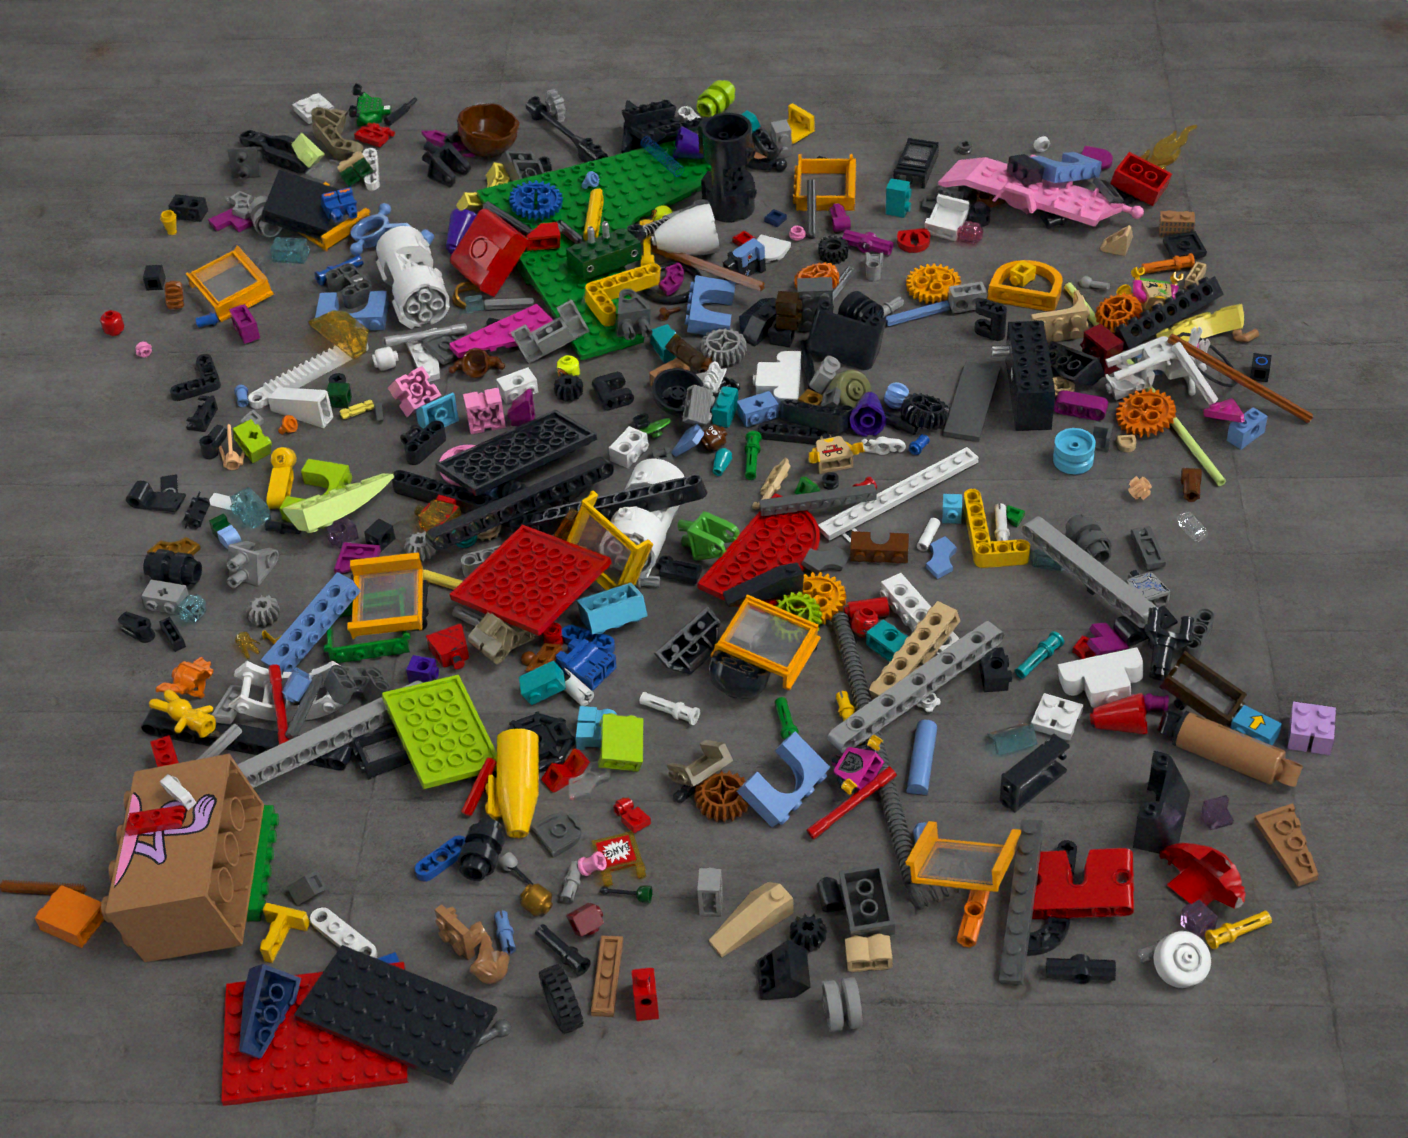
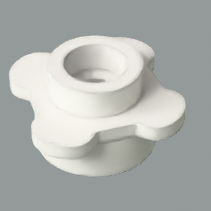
M931 693L916 705L923 707L926 712H932L933 708L940 705L941 701L934 693Z

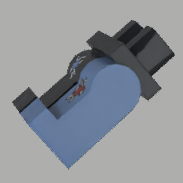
M753 238L736 248L733 252H728V259L723 261L724 268L746 276H751L756 272L763 273L766 271L765 246Z

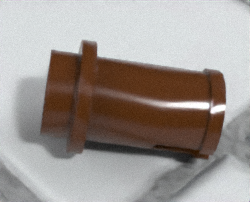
M707 355L705 356L706 360L699 367V373L709 370L712 356L710 358H707Z

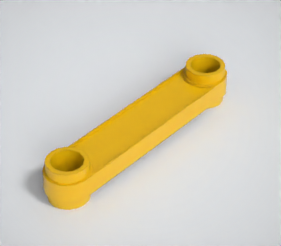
M645 219L640 221V225L650 224L653 220ZM650 236L643 243L644 255H642L641 266L654 263V255H651Z

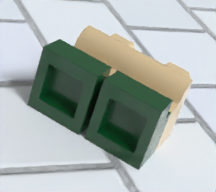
M361 151L355 152L351 158L343 160L337 166L340 176L348 187L361 180L360 177L364 178L374 171Z

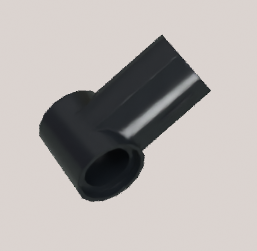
M217 424L207 436L200 438L199 444L205 459H213L218 456V448L228 436L227 429L223 425Z

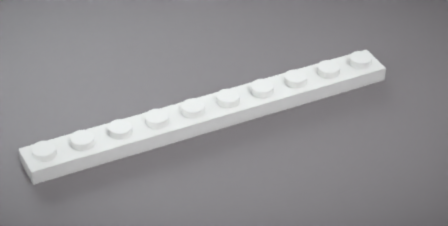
M966 447L878 493L877 500L861 502L818 524L819 530L830 541L978 463V456Z

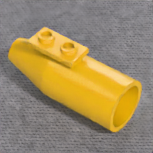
M510 729L498 734L497 778L493 775H488V783H486V793L488 795V802L485 805L486 813L496 821H499V818L502 817L507 836L511 838H523L528 835L539 796V737L535 732L526 729Z

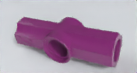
M847 229L844 231L842 239L845 238L846 242L848 241V245L858 247L862 253L873 251L890 256L894 243L892 241L877 238L872 232L862 234Z

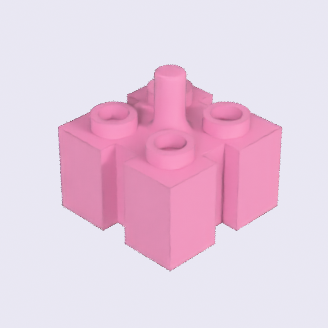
M423 366L411 371L408 375L405 374L397 378L388 387L394 399L399 398L402 402L399 406L406 417L415 414L416 409L437 400L441 396L435 384L430 385L427 381L430 377Z
M499 388L484 390L485 394L477 392L463 394L471 434L485 432L484 429L490 427L492 430L506 428Z

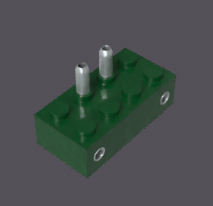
M604 221L602 223V236L595 238L594 228L589 226L587 229L588 240L586 242L574 244L566 248L567 266L583 280L642 260L641 242L625 228L609 233V224L607 221Z

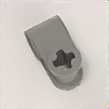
M866 252V279L877 281L881 278L883 253L870 254Z

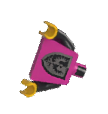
M872 735L867 745L856 748L849 747L842 756L835 755L832 758L831 763L835 767L834 773L838 776L837 782L843 793L851 795L854 789L859 791L878 774L884 764L882 758L876 753L880 749L879 744L883 742L881 738Z

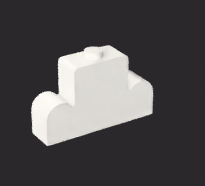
M782 351L777 355V362H759L757 365V375H753V386H756V395L770 391L778 403L779 411L781 410L782 400L792 399L798 401L801 351Z
M1136 647L1058 664V675L1063 691L1066 694L1074 696L1084 690L1091 707L1095 708L1131 696V683L1138 682L1143 677V661Z

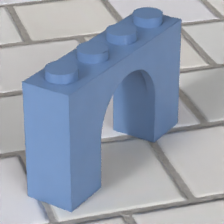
M1076 152L1063 153L1061 162L1042 156L1030 157L1045 167L1042 179L1052 183L1100 177L1102 162Z
M695 276V282H691L690 292L693 293H689L686 314H690L686 315L685 325H688L687 332L706 335V333H711L712 330L717 331L718 328L721 330L725 328L727 330L730 329V314L709 311L702 304L719 303L732 306L735 282Z
M370 291L367 306L359 312L350 314L338 311L339 301L337 292L320 293L315 316L317 331L385 330L389 308L387 291Z
M796 732L788 736L775 750L794 772L796 785L793 793L777 791L758 772L749 777L737 790L743 799L771 827L778 823L780 825L784 824L790 817L788 813L791 810L794 812L801 806L802 802L800 800L804 796L807 798L815 790L813 786L816 783L820 784L827 777L825 773L830 768Z

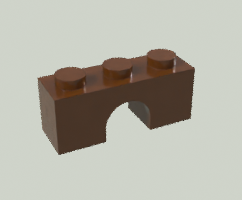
M851 532L850 561L908 563L909 533H890V538L886 543L876 544L871 540V532Z

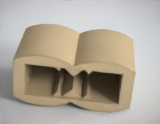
M875 934L866 938L856 935L845 939L848 971L886 970L893 967L890 936Z

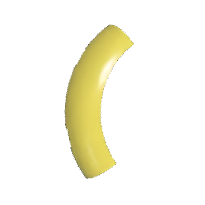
M493 163L486 174L487 188L508 183L510 180L503 164ZM464 192L456 205L461 211L464 209L478 211L484 207L477 197V192Z
M1242 304L1221 308L1215 311L1214 314L1205 312L1174 323L1170 330L1165 328L1158 332L1156 336L1157 338L1162 336L1169 338L1171 334L1177 336L1182 332L1191 333L1192 328L1196 327L1198 329V327H1201L1202 333L1200 338L1203 339L1219 333L1241 329L1244 326ZM1182 336L1180 338L1188 342L1190 337Z

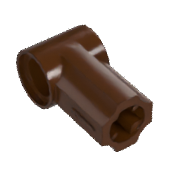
M984 191L977 194V202L985 203L990 209L1006 203V200L998 198L996 201H992L996 195Z
M1182 468L1181 470L1183 498L1188 502H1195L1197 499H1200L1201 468Z

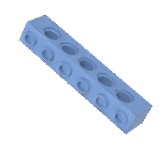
M337 572L261 659L266 667L277 664L280 666L281 675H283V672H292L361 592L354 581Z

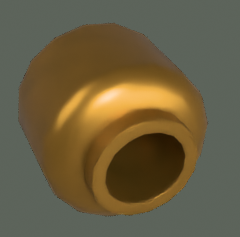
M538 883L529 884L520 895L522 899L521 906L534 916H539L542 912L547 914L553 906V903H551L552 893Z

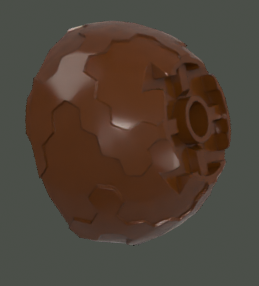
M495 103L466 107L459 113L457 119V128L461 141L474 155L481 157H495L504 153V151H508L517 139L520 126L519 121L511 112Z

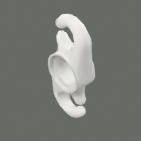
M878 437L876 440L870 439L869 443L872 445H864L865 452L878 453L880 455L888 454L890 451L896 452L895 445L901 446L898 449L900 453L906 448L902 440L887 437ZM867 439L861 441L863 445L867 443ZM879 444H886L887 447L881 448V447H879L878 445H879Z

